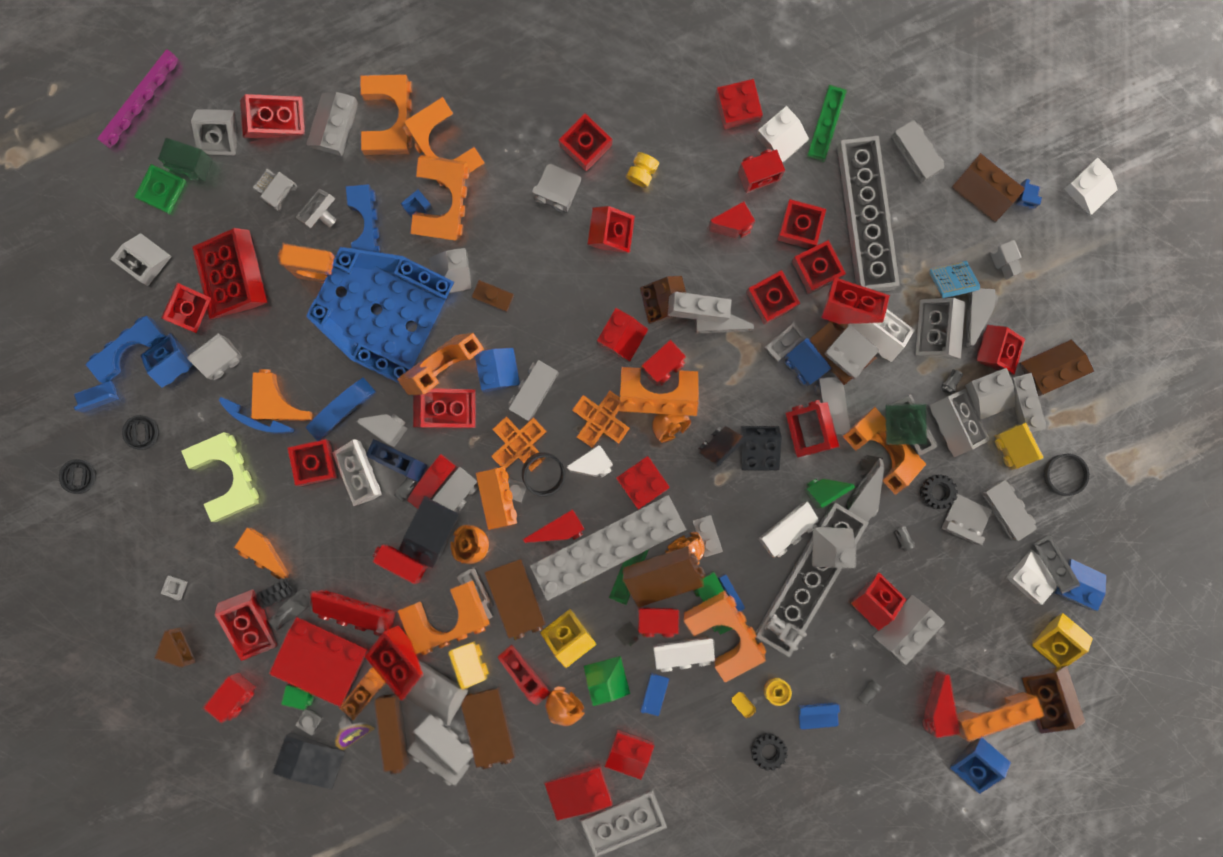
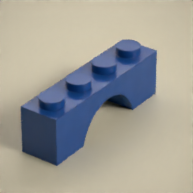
M369 184L346 186L348 207L360 213L364 218V230L358 239L351 242V249L381 253L380 246H377L376 239H379L378 227H375V220L378 219L376 208L373 209V202L376 201L375 190H372Z
M148 316L138 318L134 322L135 325L130 329L123 330L119 334L120 337L115 341L108 342L104 346L105 349L100 353L93 354L85 365L99 382L111 381L121 373L120 357L128 347L135 344H143L151 348L166 336L152 318Z

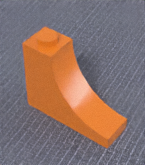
M260 369L259 373H253L252 419L312 421L314 419V413L298 410L284 399L277 384V375L271 373V370Z

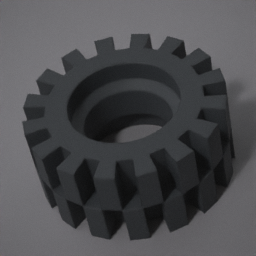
M942 474L928 477L922 483L923 487L920 488L922 494L920 496L923 497V502L929 508H948L955 503L953 501L958 497L956 496V493H958V490L955 488L957 487L956 483H953L954 480ZM938 484L942 485L946 490L945 497L940 500L936 499L932 494L933 487Z
M288 579L258 592L255 594V597L261 609H264L293 595L294 592Z
M770 733L762 734L759 738L755 739V743H752V758L761 769L775 771L776 768L780 769L781 765L785 764L788 751L785 743L776 735H771ZM766 745H773L776 748L777 753L773 759L768 760L762 756V749Z

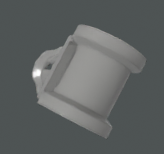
M775 613L765 625V629H770L778 634L777 637L795 651L798 649V643L807 635L793 624L784 623L777 618Z

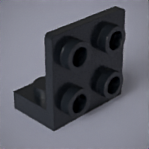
M741 426V435L746 438L742 443L741 469L743 471L780 470L782 436L779 426Z

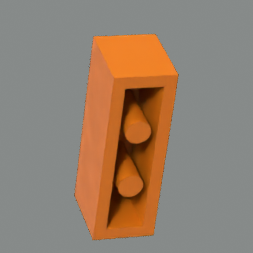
M505 467L477 472L476 477L488 530L516 524L517 513L513 506V495L509 488V477Z

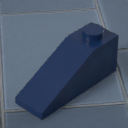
M373 439L366 453L368 458L418 482L427 467V464Z

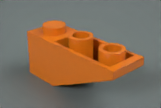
M246 528L234 547L239 550L238 554L246 559L250 557L255 561L254 564L261 569L266 567L271 571L270 574L279 580L281 578H288L290 574L269 539L253 528Z
M372 667L339 708L354 721L386 682Z

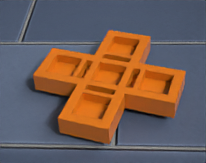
M609 391L598 406L583 395L572 410L587 421L577 438L593 448L604 433L619 444L630 429L615 418L619 412L620 397Z
M506 416L493 428L494 432L505 444L491 457L500 467H505V470L518 458L525 463L529 457L540 453L533 444L547 431L535 418H532L519 430ZM542 457L535 460L528 469L532 472L545 458Z

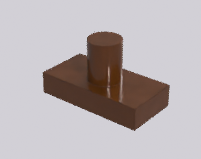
M478 280L472 295V299L504 312H508L514 297L513 293Z

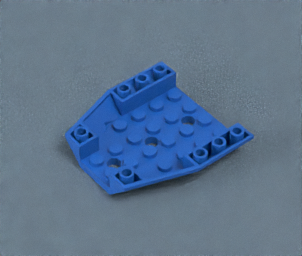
M340 247L333 261L331 275H327L306 317L349 359L399 383L397 379L414 366L454 281L403 256ZM344 287L347 290V295L342 298L338 297L336 289ZM374 304H379L382 307V312L378 315L371 312V307ZM409 321H414L417 325V329L413 332L406 329V323Z

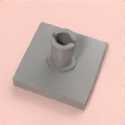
M318 189L295 218L309 228L318 219L326 224L327 227H331L335 223L336 218L326 209L335 198L329 193Z

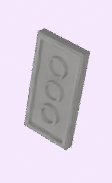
M653 790L580 819L594 857L667 828Z

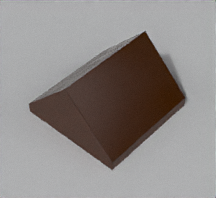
M181 628L165 631L155 659L180 668L196 663Z

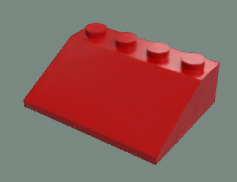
M233 228L192 246L203 294L211 298L207 307L209 319L253 309L267 303L250 230Z
M324 589L312 591L311 593L313 613L318 614L317 617L320 619L329 620V618L337 620V624L347 626L349 623L355 625V629L360 631L372 630L374 631L373 634L381 636L384 631L393 627L397 611Z
M296 617L285 637L269 675L337 707H341L366 659L367 649Z

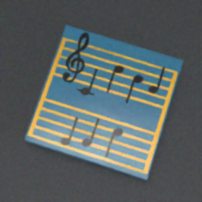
M967 261L930 269V275L942 298L980 290V284Z

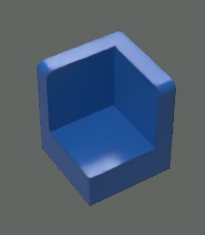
M1025 179L1021 183L1025 190L1018 197L1016 205L1035 209L1041 204L1042 197L1038 196L1040 187L1029 184L1030 179Z
M419 189L401 202L402 207L411 218L415 212L427 213L432 209L431 204Z

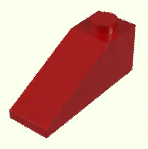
M440 454L411 492L407 501L418 509L423 498L426 496L433 499L458 467Z
M572 509L527 536L523 541L528 543L566 540L571 537L574 541L583 535L582 531L585 529Z
M513 645L509 646L497 657L529 701L537 706L551 693Z

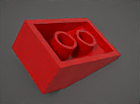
M245 94L241 98L243 138H272L305 134L302 97Z
M834 277L821 318L838 324L883 323L890 295Z
M432 388L425 394L413 395V428H475V389Z
M254 589L219 602L215 611L217 620L241 661L277 647L267 616L255 597L256 592Z
M399 626L384 631L365 655L366 660L401 701L404 700L423 676L412 642Z
M936 671L924 712L925 719H923L925 731L927 730L929 734L936 738L960 734L950 675L942 671Z
M600 763L544 783L557 821L591 813L612 805V799Z

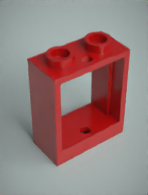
M812 401L808 403V407L803 408V405L792 407L791 412L786 413L797 458L839 447L828 402ZM816 410L825 442L806 447L798 415Z
M382 544L381 547L378 546L372 556L374 557L373 563L413 584L420 583L428 568L427 565L388 544Z

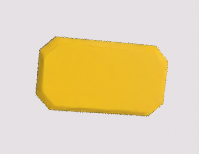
M738 692L732 697V703L745 718H750L756 713L755 706L743 692Z

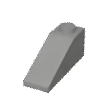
M980 288V290L967 293L966 348L975 345L997 305L998 297L995 295V289Z
M730 314V319L724 323L695 319L696 334L750 332L754 330V324Z
M880 458L847 502L848 510L867 522L871 517H875L879 510L884 472L883 460Z

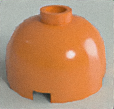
M657 414L652 422L653 432L661 443L677 438L674 436L679 431L684 433L691 425L688 415Z
M462 525L458 527L453 534L455 536L454 542H451L450 545L454 559L464 564H474L481 561L486 556L489 548L486 533L476 526Z
M691 532L690 537L686 538L683 535L670 543L665 553L689 546L691 552L696 554L699 564V560H701L705 552V545L698 532Z
M558 686L549 694L545 707L548 718L552 723L561 726L573 725L584 715L585 712L582 713L584 706L574 693L570 692L569 695L564 691L566 688Z

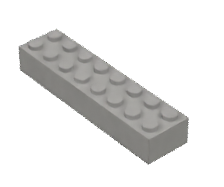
M879 136L841 140L837 150L856 284L878 292L895 290L900 284Z
M667 495L532 564L530 567L547 601L685 531L686 528L672 500Z
M831 503L818 527L853 528L856 546L869 522L839 504ZM813 535L755 632L758 639L788 657L791 656L794 649L782 642L777 637L778 634L770 629H765L766 623L775 613L777 618L784 623L793 624L805 632L842 569L835 567H812Z

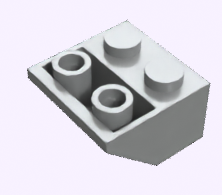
M140 233L123 243L111 260L138 281L149 286L172 256Z

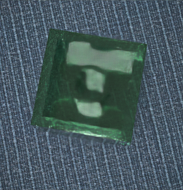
M165 138L158 157L163 163V167L169 169V172L176 175L183 173L187 175V178L198 181V179L206 180L213 161L202 149L169 138Z
M927 403L886 404L887 445L927 444Z

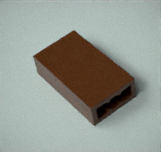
M689 546L623 567V581L638 608L704 587V570L698 566V558L695 553L691 552Z
M522 559L484 572L508 638L513 637L514 640L525 637L524 633L530 630L532 633L543 630L542 626L546 622Z
M496 687L465 695L461 707L476 768L481 767L484 770L493 767L494 763L500 762L501 765L511 763L516 755L500 688Z
M395 693L381 695L374 701L384 772L390 771V774L401 773L409 764L401 700Z

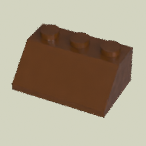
M981 153L951 187L993 222H997L1025 190L1024 187Z
M830 321L812 336L809 341L829 364L830 370L845 385L852 378L825 356L824 353L849 325ZM874 356L863 369L872 363L876 357Z
M1072 339L1019 363L1024 374L1032 373L1038 396L1094 372L1086 353Z
M1067 666L1050 668L1022 677L1027 694L1037 697L1043 713V717L1036 719L1040 734L1075 730L1085 723Z

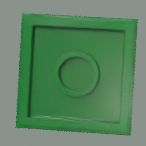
M150 164L134 198L171 214L187 181Z

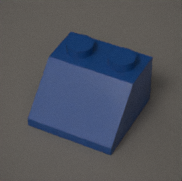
M169 333L140 355L147 374L161 388L171 384L176 377L187 372L193 366L187 358L189 355L172 333Z
M808 338L784 357L787 367L790 370L794 369L798 374L796 377L802 385L806 384L807 387L831 369Z
M513 348L490 349L480 351L475 355L483 393L520 385Z
M1070 559L1068 564L1080 582V586L1064 594L1057 587L1055 594L1088 610L1098 611L1106 594V575Z
M980 737L965 748L951 765L950 769L981 794L1006 777L1011 762L983 737Z

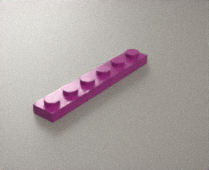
M168 49L164 51L97 139L110 148L117 143L123 130L130 126L131 120L141 112L144 103L152 98L154 90L164 82L168 72L175 68L178 59Z

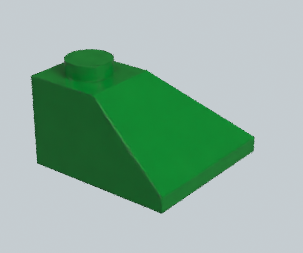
M815 478L807 483L808 487L804 490L815 508L819 509L846 494L855 486L851 483L829 479L817 480Z
M621 656L584 665L593 706L611 702L631 694Z

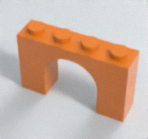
M406 75L361 76V95L364 100H389L399 108L398 119L391 128L383 131H361V150L364 155L410 154V148H413L412 136L408 137L403 129L405 126L404 121L409 119V111H412V100H409V93H412V82L408 80Z
M443 97L404 121L405 126L403 129L408 137L412 136L416 141L413 145L419 154L423 152L425 156L437 157L430 149L429 134L436 125L453 115ZM475 147L461 156L452 159L467 162L469 173L484 164ZM436 180L440 187L443 185L445 186V188L448 187L445 183Z
M421 155L418 157L416 177L435 179L445 183L452 193V206L447 213L442 215L415 212L412 215L411 234L456 241L463 233V224H460L461 217H464L465 206L462 204L463 198L467 196V187L465 186V179L469 177L467 162Z
M283 244V249H280L278 254V260L296 278L324 283L327 275H331L334 255L329 251Z
M474 333L455 335L397 380L408 395L425 394L439 383L435 377L437 374L456 362L470 360L484 348Z
M622 367L619 411L697 416L699 401L698 371L679 370L677 388L670 393L657 394L646 390L641 385V368Z
M876 407L862 416L843 436L855 451L869 440L880 443L888 451L892 460V469L882 481L895 495L907 487L926 465Z
M473 580L450 589L458 609L459 618L454 629L449 632L439 631L429 623L421 602L398 610L406 634L411 640L416 654L420 652L422 655L428 654L433 651L432 647L437 645L439 648L450 645V640L455 638L457 642L468 637L467 633L472 631L474 634L485 631V626L490 623Z
M725 591L684 612V622L694 636L716 625L729 626L739 634L740 641L738 645L715 658V669L723 681L727 682L765 662V653L767 651L762 642L758 643L753 628L748 627L745 623L746 618L744 614L736 609L733 597L731 595L728 596Z
M1020 692L1005 697L1007 705L981 713H974L969 710L957 713L960 734L957 735L967 741H971L1043 717V713L1036 696Z

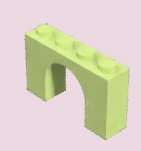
M225 432L181 451L189 469L195 470L213 461L222 460L230 466L233 472V484L230 490L225 495L204 504L211 522H218L259 504L257 500L259 498L258 492L255 488H252L250 484L251 476L242 465L244 459L240 452L237 453L236 440L233 435Z

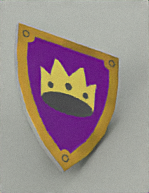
M344 715L340 718V729L335 737V745L339 749L345 750L374 730L375 727L367 723L352 724L348 716Z

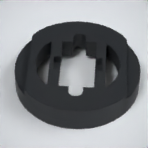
M136 415L125 422L122 428V437L129 447L145 450L155 444L158 437V427L150 417ZM140 421L141 424H144L145 441H142V444H140V441H137L136 425H139ZM149 426L151 428V437L149 436ZM131 428H132V438H133V440L131 439V436H130V430H131Z
M70 460L61 467L59 472L60 485L69 493H85L91 489L95 481L93 466L85 460ZM78 465H80L83 473L81 486L78 485L76 488V485H73V474L75 468H78Z

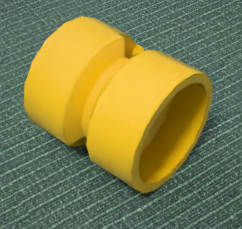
M638 152L633 160L634 166H630L626 178L640 187L647 188L652 179L650 174L655 173L659 162L650 155Z
M777 677L770 678L763 686L764 696L770 703L781 706L789 702L792 691L784 680Z

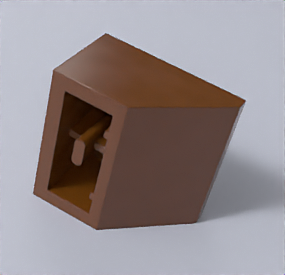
M667 276L640 287L648 324L678 318L668 316L669 296L674 292L686 293L682 276Z

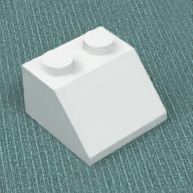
M788 106L784 107L763 125L756 134V137L766 149H771V151L778 150L782 163L809 140L800 120Z
M1096 158L1064 190L1089 215H1092L1117 190L1111 170L1099 158Z
M599 445L567 466L570 472L593 477L600 475L604 477L612 471L610 468L613 464Z
M1032 549L1006 577L1035 604L1042 605L1057 586L1041 557Z

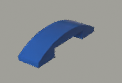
M364 377L329 403L305 428L316 441L322 440L333 430L332 428L359 404H363L376 391Z
M222 397L219 399L230 415L249 427L274 434L294 433L295 429L273 420L271 426H267L242 415L240 412L243 406Z

